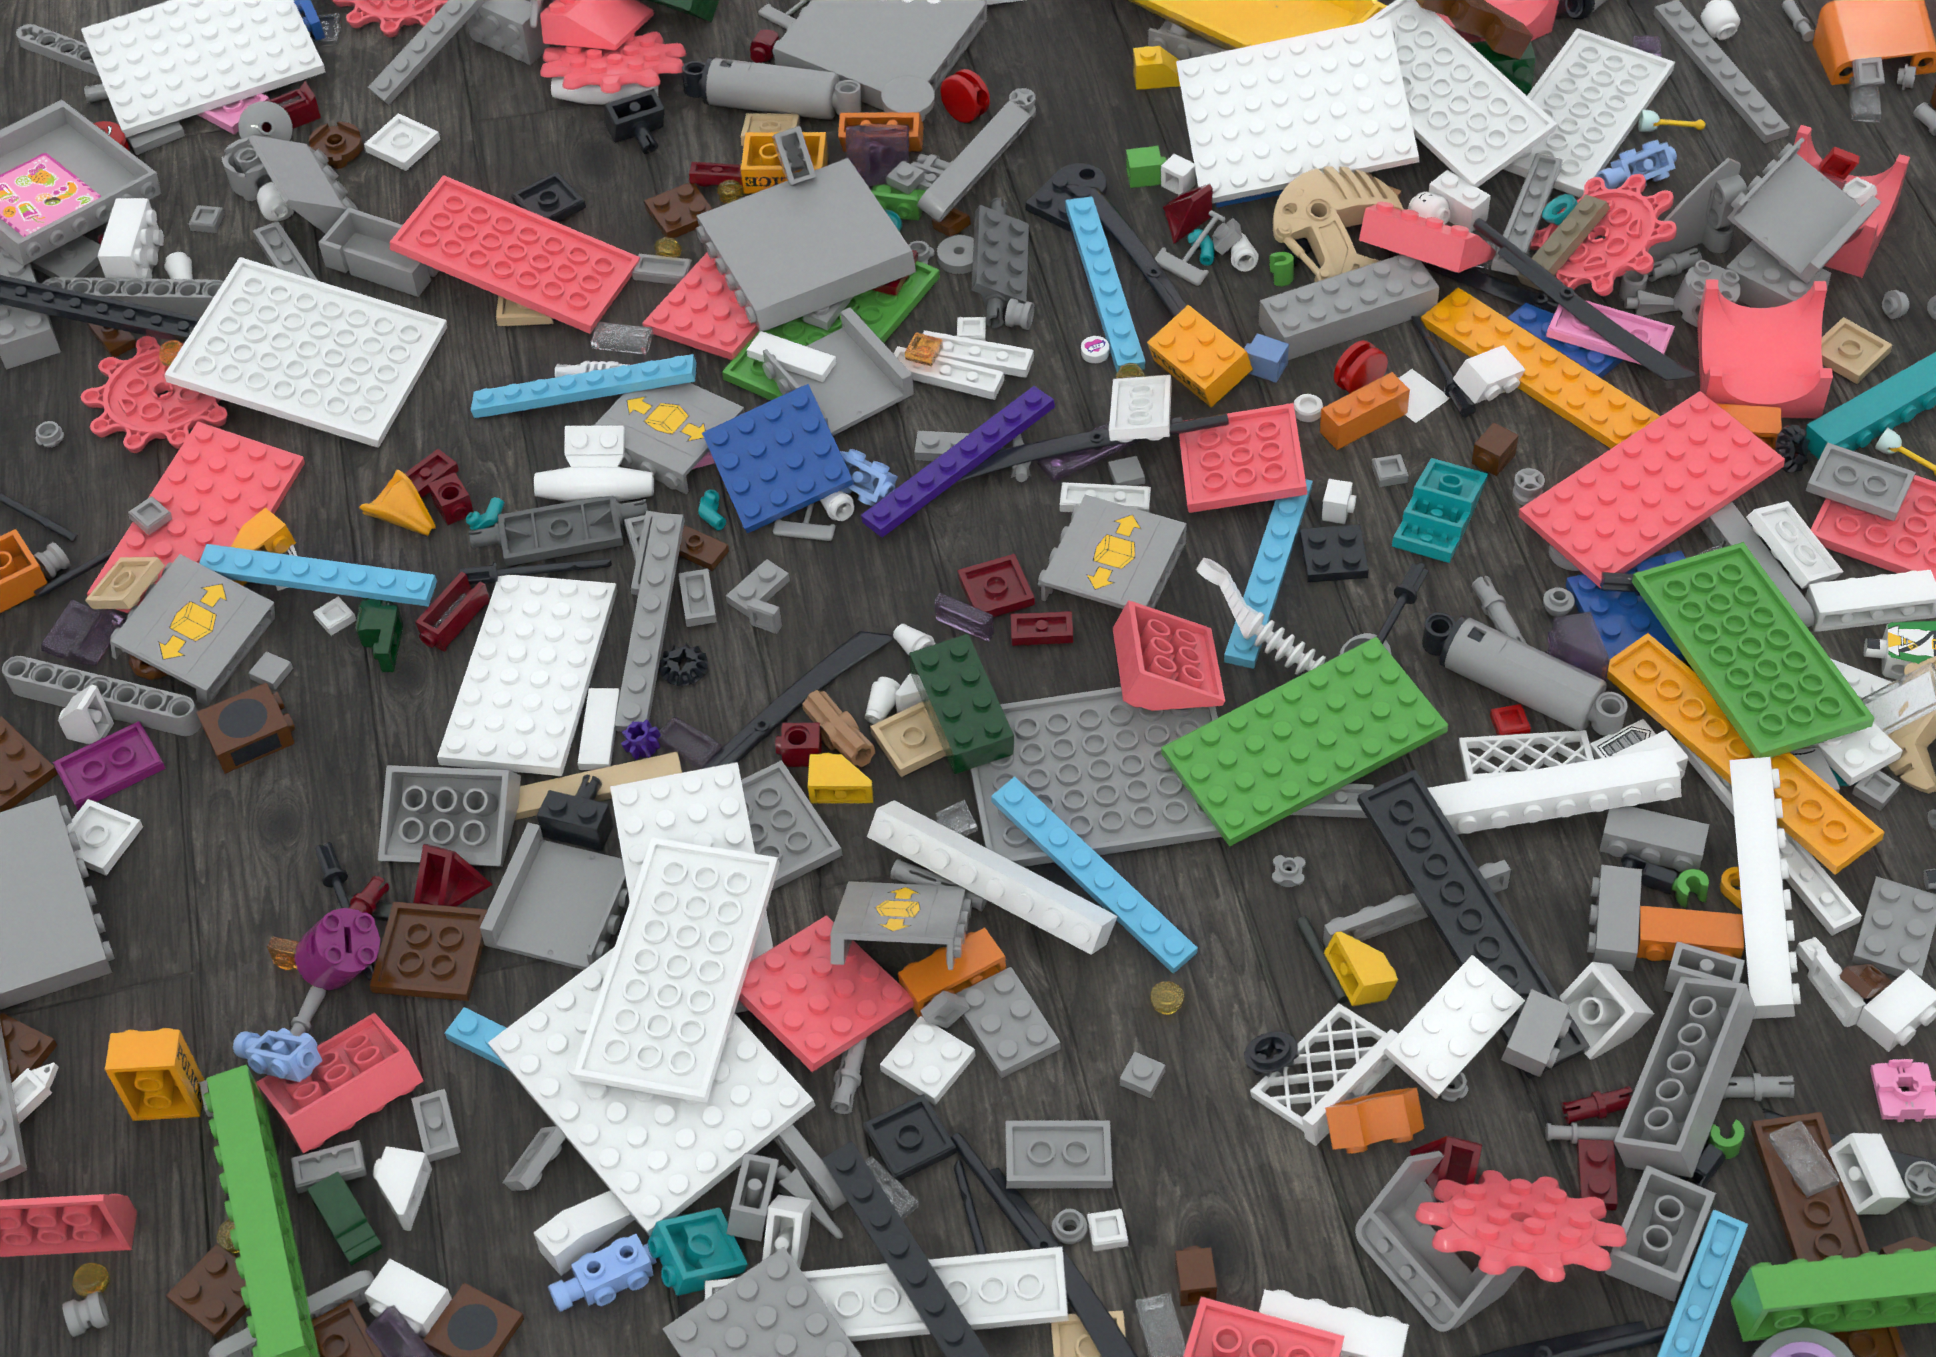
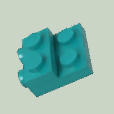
M720 1207L657 1221L651 1237L648 1240V1249L652 1258H659L663 1265L661 1275L664 1285L666 1287H673L677 1296L704 1290L705 1281L744 1273L748 1265L735 1237L727 1234L728 1223Z

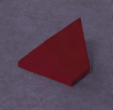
M1210 183L1181 193L1162 207L1166 214L1173 244L1212 217L1209 215V211L1212 210L1213 193Z
M424 844L413 903L457 907L493 884L455 851Z
M1447 1135L1409 1150L1411 1156L1440 1151L1444 1155L1425 1180V1183L1434 1191L1436 1184L1440 1180H1451L1462 1185L1474 1184L1483 1144ZM1436 1198L1437 1203H1444Z

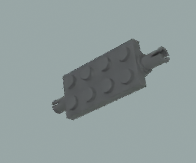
M1000 197L991 200L990 208L979 205L975 211L971 290L982 294L984 306L987 308L985 322L987 326H990L992 319V328H998L1003 325V309L1007 307L1010 299H1017L1019 303L1023 304L1027 302L1029 224L1008 216V203L1004 199L1001 206L1002 198Z
M603 496L498 515L499 523H495V527L469 530L472 549L499 544V547H502L505 566L623 546L620 525H623L624 519L643 516L648 509L646 499L619 504V502H616L615 496Z

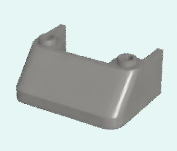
M1440 1151L1409 1156L1357 1222L1356 1238L1364 1250L1434 1329L1445 1332L1458 1328L1503 1296L1526 1267L1512 1266L1500 1275L1487 1274L1477 1267L1472 1273L1455 1252L1446 1253L1433 1248L1432 1239L1436 1231L1430 1225L1416 1220L1415 1213L1423 1202L1437 1203L1433 1190L1425 1183L1426 1178L1444 1157Z

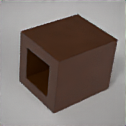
M1493 422L1474 443L1472 464L1478 466L1481 470L1498 476L1516 455L1519 435Z
M1189 1246L1181 1251H1175V1272L1180 1307L1199 1305L1201 1297L1216 1301L1217 1283L1211 1247Z

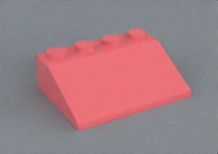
M555 0L540 13L543 44L617 50L654 15V11L637 0Z
M1377 202L1376 205L1365 208L1359 241L1457 273L1492 260L1496 254V250L1479 235L1468 232L1469 229L1467 227L1459 225L1451 227L1443 224L1444 221L1439 218L1428 217L1426 219L1418 216L1419 213L1414 210L1404 209L1401 211L1393 208L1394 205L1388 202Z
M1128 600L1113 627L1123 701L1133 707H1142L1151 711L1223 706L1225 696L1212 629Z
M374 1012L318 1045L317 1050L323 1061L313 1069L311 1075L297 1082L267 1075L257 1081L256 1084L292 1140L304 1154L309 1150L319 1148L324 1144L325 1140L335 1134L352 1128L357 1121L370 1113L382 1110L387 1103L400 1095L410 1093L424 1080L408 1049Z
M120 1194L0 1200V1257L132 1250L137 1211L129 1197Z
M1201 1297L1183 1357H1340L1344 1336Z

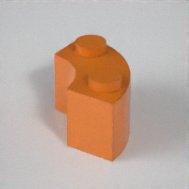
M1417 1087L1356 1097L1325 1108L1332 1148H1346L1347 1153L1368 1150L1367 1145L1392 1139L1393 1143L1411 1141L1415 1133L1424 1129Z

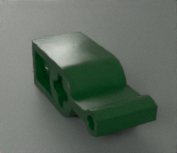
M339 1171L307 1188L315 1207L351 1266L383 1248Z

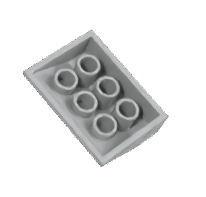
M256 135L248 138L285 204L325 234L348 207L357 210L356 205L346 197L347 190L336 180L338 175L327 164L329 159L321 150L317 149L315 151L303 143Z
M387 765L378 861L420 863L422 847L424 844L455 851L470 865L503 867L519 804L521 775L510 770Z

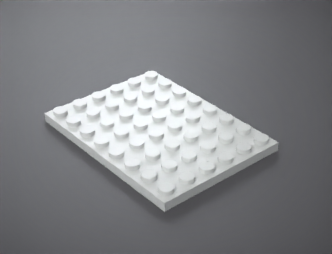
M169 0L81 29L118 123L126 137L325 73L322 60L294 0Z
M1390 17L1176 61L1198 187L1211 184L1213 188L1212 204L1283 190L1296 177L1316 168L1323 173L1324 167L1333 166L1340 173L1339 166L1348 167L1353 173L1355 169L1367 173L1419 162Z
M239 257L164 374L165 380L180 387L379 448L446 331L447 320Z
M612 948L489 1041L488 1044L651 1237L657 1221L675 1218L742 1164L744 1153L754 1155L777 1137L779 1133L811 1110L815 1103L810 1095L735 1013L707 1103L575 1080L573 1071L614 948Z

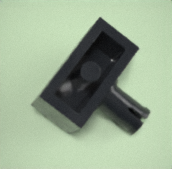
M653 88L605 104L604 124L614 143L636 137L642 152L649 154L647 147H649L651 153L658 148V143L655 141L651 131L663 128L665 108Z
M584 775L575 796L552 790L548 791L537 814L543 837L599 851L603 850L614 825L609 804L594 801L599 789L602 787V782L599 778L592 776L589 783L590 775Z

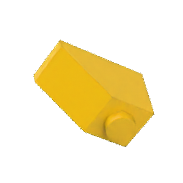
M1160 46L1133 48V73L1136 90L1180 86L1176 61L1180 60Z
M810 754L808 772L810 803H873L872 780L842 754Z
M1341 931L1334 933L1324 954L1351 1005L1356 1006L1387 1000L1398 982V978L1384 953Z

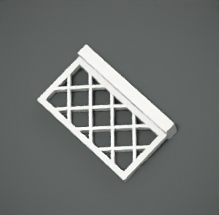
M1586 730L1459 738L1458 742L1466 781L1536 770L1543 764L1553 767L1594 760ZM1580 742L1581 747L1575 752L1564 746V744ZM1536 744H1543L1549 747V749L1542 753L1532 747ZM1503 746H1512L1517 751L1510 755L1502 751L1501 748ZM1480 748L1486 752L1478 757L1469 752L1468 749ZM1558 752L1568 757V759L1562 764L1551 758V756ZM1526 754L1536 759V761L1528 765L1519 760V758ZM1495 756L1504 761V763L1496 767L1487 762V760ZM1511 766L1521 770L1517 772H1505ZM1479 768L1489 772L1483 774H1473Z
M1338 1003L1297 1044L1299 1057L1294 1059V1064L1307 1063L1308 1073L1288 1075L1287 1070L1290 1067H1284V1076H1281L1282 1074L1278 1071L1273 1072L1269 1078L1265 1076L1250 1091L1251 1097L1302 1130L1305 1139L1316 1146L1329 1133L1325 1108L1345 1100L1365 1096L1396 1065L1383 1051L1395 1039L1398 1033L1392 1029L1386 1033ZM1341 1017L1352 1024V1029L1332 1031L1331 1026ZM1372 1036L1378 1040L1373 1047L1358 1048L1357 1038ZM1353 1038L1354 1049L1334 1051L1333 1040ZM1329 1041L1330 1051L1310 1053L1309 1048L1315 1042ZM1356 1058V1064L1351 1069L1336 1070L1335 1060ZM1331 1060L1332 1071L1312 1073L1311 1062ZM1334 1080V1086L1329 1091L1314 1093L1313 1082ZM1309 1082L1310 1093L1290 1095L1289 1084ZM1285 1085L1286 1096L1270 1097L1264 1093L1270 1086ZM1311 1102L1312 1108L1303 1117L1291 1111V1104Z

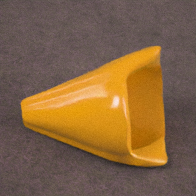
M400 470L395 471L392 479L373 502L364 503L359 507L364 515L384 520L425 536H429L431 529L436 528L415 486Z

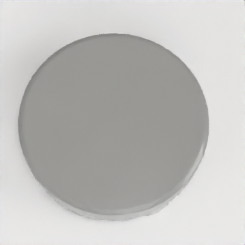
M900 76L890 80L885 84L881 92L884 113L920 112L921 119L924 121L925 115L934 106L935 93L933 87L926 80L916 76Z

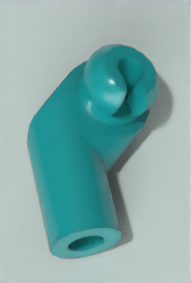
M1195 229L1194 232L1188 235V242L1192 243L1191 246H1193L1203 230ZM1207 234L1199 245L1201 248L1200 263L1203 265H1211L1215 253L1213 240Z
M709 489L705 491L704 496L700 499L698 514L716 531H720L726 525V519L717 513L720 495L717 491Z
M492 498L486 512L481 515L477 511L470 512L466 517V523L470 525V529L479 530L495 525L498 522V515L501 514L505 505L503 500Z

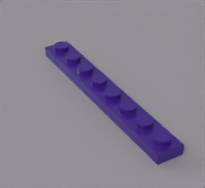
M1033 386L861 515L862 523L883 538L960 478L1054 409V399Z

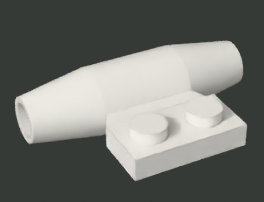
M562 76L552 77L551 81L552 97L581 104L605 105L653 88L658 95V86L644 87L636 83L625 84L616 93H604L598 85H585L574 90L565 89L562 87L564 80Z
M565 426V456L571 467L539 472L534 475V493L536 497L572 502L594 497L615 496L616 502L654 495L653 472L619 467L625 457L624 426Z

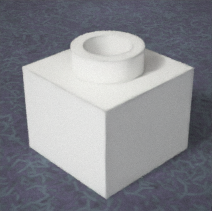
M1173 154L1161 165L1162 187L1180 195L1191 190L1196 185L1195 164L1189 160Z
M1328 480L1323 499V521L1345 524L1348 513H1354L1356 495H1351L1352 482Z

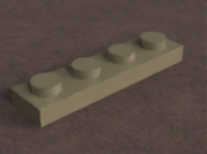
M1585 194L1532 259L1552 275H1555L1610 210L1607 201ZM1520 273L1517 276L1520 283L1541 290L1523 274Z

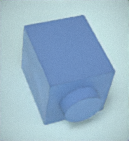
M1257 333L1252 343H1247L1244 348L1247 351L1253 369L1249 374L1277 383L1288 364L1289 344Z

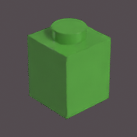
M1158 146L1126 150V172L1130 188L1161 185V165L1166 162L1165 156H1160Z

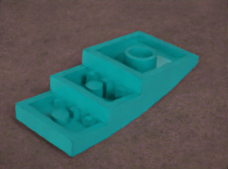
M1431 458L1414 487L1413 497L1404 510L1402 522L1393 536L1392 547L1450 563L1471 520L1486 483L1488 473Z

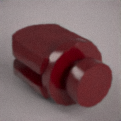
M765 29L757 33L750 44V57L752 61L763 63L769 61L770 58L772 59L774 56L773 47L776 41L779 40L777 32Z

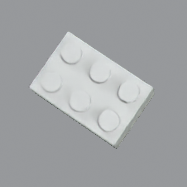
M116 198L98 253V259L106 278L152 279V270L154 265L158 263V250L164 243V234L158 228L156 211L152 210L148 198Z

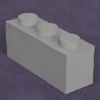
M1632 806L1612 808L1608 812L1600 852L1609 853L1615 857L1632 854L1648 863L1673 868L1679 872L1699 869L1709 824Z
M1601 865L1599 877L1592 878L1590 896L1596 897V905L1591 904L1589 924L1595 925L1594 933L1589 932L1587 952L1593 953L1592 962L1612 964L1615 969L1633 971L1638 953L1641 869Z

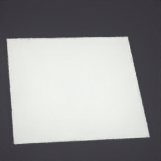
M1413 369L1399 377L1410 389L1408 412L1405 415L1415 423L1450 399L1442 390Z

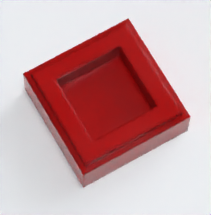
M1834 146L1821 161L1819 170L1845 180L1859 164L1860 156Z
M1522 704L1491 709L1490 718L1497 736L1530 734L1531 727Z

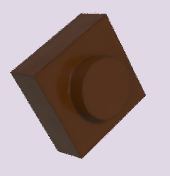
M955 208L941 222L931 219L933 229L949 237L959 234L961 230L971 225L969 215Z

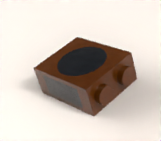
M267 682L196 712L224 774L295 744L291 732L296 730L289 713L282 714L281 710L285 708L278 691L275 693L271 692Z

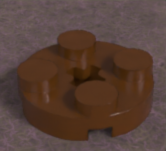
M337 122L338 126L332 127L324 124L315 129L310 135V147L315 151L317 149L321 150L329 159L328 165H332L335 169L344 168L347 162L356 158L364 149L360 132L355 125L348 122Z

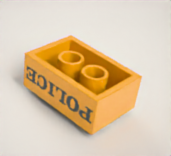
M780 132L745 133L741 163L744 194H754L788 181L784 175L772 139L774 134ZM802 132L814 170L827 166L828 148L826 132Z
M1189 305L1147 342L1153 360L1211 408L1253 370L1247 351Z
M161 1028L158 1031L142 1032L127 1030L123 1033L110 1034L105 1071L133 1121L201 1116L203 1099L199 1082L205 1080L179 1029Z

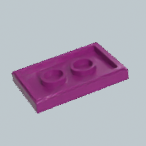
M140 721L52 762L78 811L88 799L98 802L166 769Z

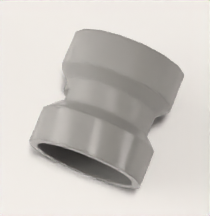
M1925 1161L1915 1162L1910 1165L1905 1172L1903 1180L1911 1197L1908 1200L1915 1205L1924 1206L1931 1204L1936 1200V1166Z
M100 1291L88 1294L86 1299L81 1301L73 1299L63 1303L65 1321L72 1337L84 1334L86 1329L91 1326L99 1329L108 1326L110 1323L107 1307Z

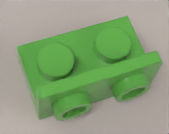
M873 185L871 192L884 210L893 211L903 219L920 220L922 210L917 207V204L926 190L914 189L908 195L889 185Z

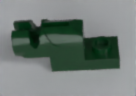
M361 597L364 601L358 607L359 612L355 627L362 646L373 648L374 659L379 661L382 672H394L404 625L398 605H393L391 601Z

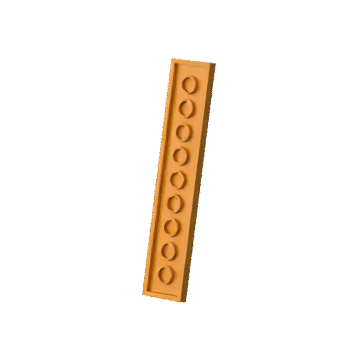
M1459 287L1421 316V320L1429 331L1469 357L1477 356L1504 345L1526 369L1519 379L1518 389L1611 449L1661 417Z
M1649 633L1601 665V673L1731 786L1730 760L1755 758L1697 674ZM1788 752L1771 757L1772 769H1779L1780 788L1774 789L1775 799L1781 798L1783 818H1777V825L1780 828H1784V831L1832 873L1836 875L1883 840L1885 832L1793 754Z

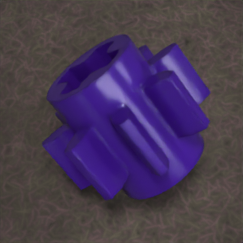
M647 719L644 722L632 721L627 729L622 731L626 740L621 745L626 753L630 752L635 760L639 757L650 758L656 749L661 747L657 741L661 734L658 728L652 727Z

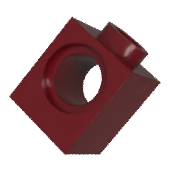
M455 472L428 484L433 503L447 526L465 519L470 512H474L470 496Z
M820 722L782 723L781 736H776L775 747L776 755H782V761L786 767H809L810 754H822Z

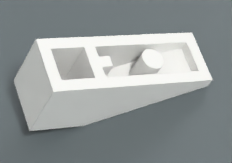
M610 1190L563 1210L535 1231L534 1236L540 1253L562 1276L572 1268V1263L578 1261L583 1255L596 1250L635 1219Z

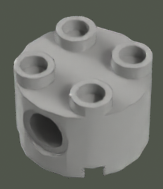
M249 137L233 142L225 149L226 155L224 158L222 156V163L232 191L243 196L247 201H254L257 199L259 189L273 181L249 141Z
M1704 260L1697 261L1695 266L1691 267L1674 297L1676 311L1680 309L1683 313L1681 317L1686 322L1698 327L1697 320L1706 279L1718 280V288L1721 294L1736 304L1740 296V285L1738 283L1739 275L1735 271L1725 270Z

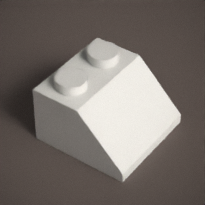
M1591 962L1559 996L1563 1003L1570 1006L1568 1012L1590 1045L1585 1054L1591 1060L1633 1037L1654 1015L1612 964Z

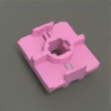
M1913 1059L1889 1060V1063H1875V1065H1871L1870 1072L1882 1120L1897 1119V1122H1904V1119H1915V1122H1921L1922 1119L1936 1118V1082L1931 1079L1928 1064L1923 1062L1912 1063ZM1899 1087H1907L1909 1092H1902Z

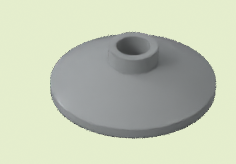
M260 101L251 104L243 111L239 119L238 130L241 139L256 135L290 141L292 122L288 113L278 104ZM264 122L271 125V131L268 133L264 132L261 128Z

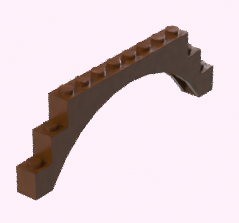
M1416 0L1421 8L1448 16L1457 30L1484 38L1491 49L1497 53L1520 60L1533 38V35L1522 22L1485 0Z

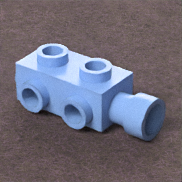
M1658 139L1643 144V150L1636 152L1635 149L1620 153V159L1610 163L1612 168L1599 171L1596 177H1601L1605 182V187L1608 189L1621 187L1634 174H1642L1646 180L1653 178L1654 182L1669 177L1668 171L1675 169L1674 162L1677 160V155L1674 148L1668 146L1667 142L1659 144Z
M850 449L849 452L840 451L855 483L841 491L849 494L851 491L859 494V501L874 506L875 503H878L895 490V482L898 476L888 472L889 467L877 461L871 463L865 460L866 455L855 449Z
M281 1028L278 1032L268 1030L262 1036L244 1031L236 1036L233 1043L235 1055L239 1058L248 1059L249 1066L256 1073L271 1075L280 1079L284 1078L300 1082L310 1076L313 1069L323 1061L317 1050V1043L311 1035L302 1033L299 1037L294 1036L285 1028Z
M637 1234L628 1238H619L609 1247L580 1257L578 1261L571 1264L574 1278L564 1283L562 1280H559L549 1285L548 1289L559 1312L572 1307V1302L583 1297L588 1306L597 1303L599 1306L607 1305L616 1298V1293L628 1287L630 1290H638L644 1287L649 1282V1277L654 1275L652 1265L656 1263V1259L650 1255L648 1243L642 1245Z

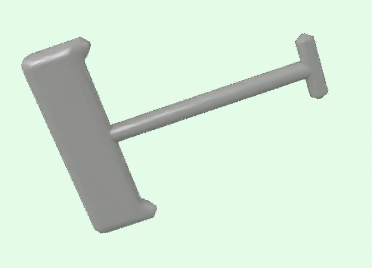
M801 0L786 13L771 7V4L768 3L758 11V14L787 29L791 23L796 21L790 15L809 0Z
M1212 210L1209 211V215L1213 218L1183 260L1166 252V248H1162L1155 257L1160 267L1195 286H1199L1208 274V270H1200L1187 262L1216 221H1225L1224 216Z
M814 503L807 507L803 523L778 519L775 521L773 534L776 536L831 541L836 525L809 524Z

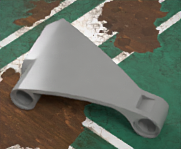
M1731 158L1723 161L1665 218L1664 221H1672L1676 224V236L1671 241L1657 243L1649 249L1648 254L1653 257L1654 262L1665 259V256L1668 254L1679 253L1700 243H1703L1709 251L1714 253L1728 251L1734 231V224L1727 219L1734 209L1730 205L1741 192L1745 195L1748 193L1746 183L1739 175L1741 164ZM1626 271L1621 278L1620 298L1623 301L1626 297L1636 298L1637 290L1645 291L1648 275L1639 274L1636 271Z

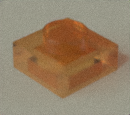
M916 332L905 351V360L932 367L943 348L942 339Z
M272 936L267 948L274 965L285 970L297 969L295 952L299 942Z

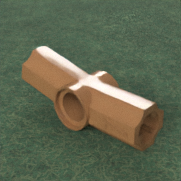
M816 690L810 693L802 703L803 710L814 723L820 722L822 740L830 750L837 749L853 765L863 767L869 764L872 756L875 754L874 745L859 731L852 715L847 711L842 712L825 691Z

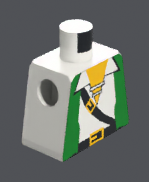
M1936 621L1890 622L1886 626L1882 639H1865L1864 657L1882 658V674L1885 677L1906 682L1904 669L1908 664H1919L1936 656Z

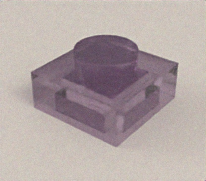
M1633 36V48L1661 57L1660 36Z

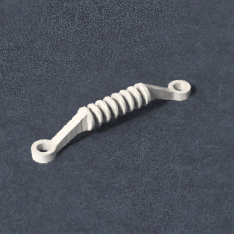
M1202 559L1196 569L1197 572L1208 581L1220 586L1240 627L1243 638L1248 640L1254 634L1257 635L1254 645L1258 647L1263 642H1267L1266 654L1277 649L1276 661L1287 656L1286 668L1297 663L1296 675L1324 664L1325 656L1320 657L1316 661L1313 660L1315 649L1312 648L1306 654L1303 653L1305 642L1302 641L1294 647L1295 636L1293 634L1284 640L1282 638L1285 631L1283 627L1275 633L1272 632L1275 623L1273 620L1266 625H1262L1265 615L1246 605L1244 598L1241 596L1228 571L1211 559Z

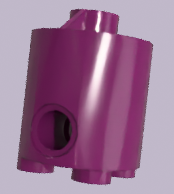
M341 908L327 913L302 936L296 946L295 961L297 969L304 980L317 988L325 990L339 989L376 960L380 947V937L374 918L369 913H362L359 910Z

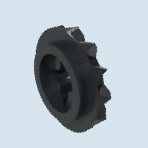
M1799 425L1785 426L1780 431L1776 441L1775 451L1785 458L1782 469L1788 473L1802 471L1803 465L1808 463L1807 454L1810 453L1808 449L1810 440L1806 438V430L1800 429Z
M687 642L683 647L673 645L671 651H664L663 658L659 663V671L662 678L668 683L677 686H686L699 681L708 669L706 653L701 652L699 646L690 647ZM686 658L688 663H685L682 671H680L678 663H681L682 659Z
M1279 1031L1259 1035L1248 1044L1244 1052L1247 1068L1252 1069L1255 1075L1264 1073L1268 1078L1273 1072L1278 1071L1283 1074L1284 1067H1294V1059L1299 1057L1296 1040L1288 1033ZM1276 1049L1277 1054H1274L1272 1059H1267Z

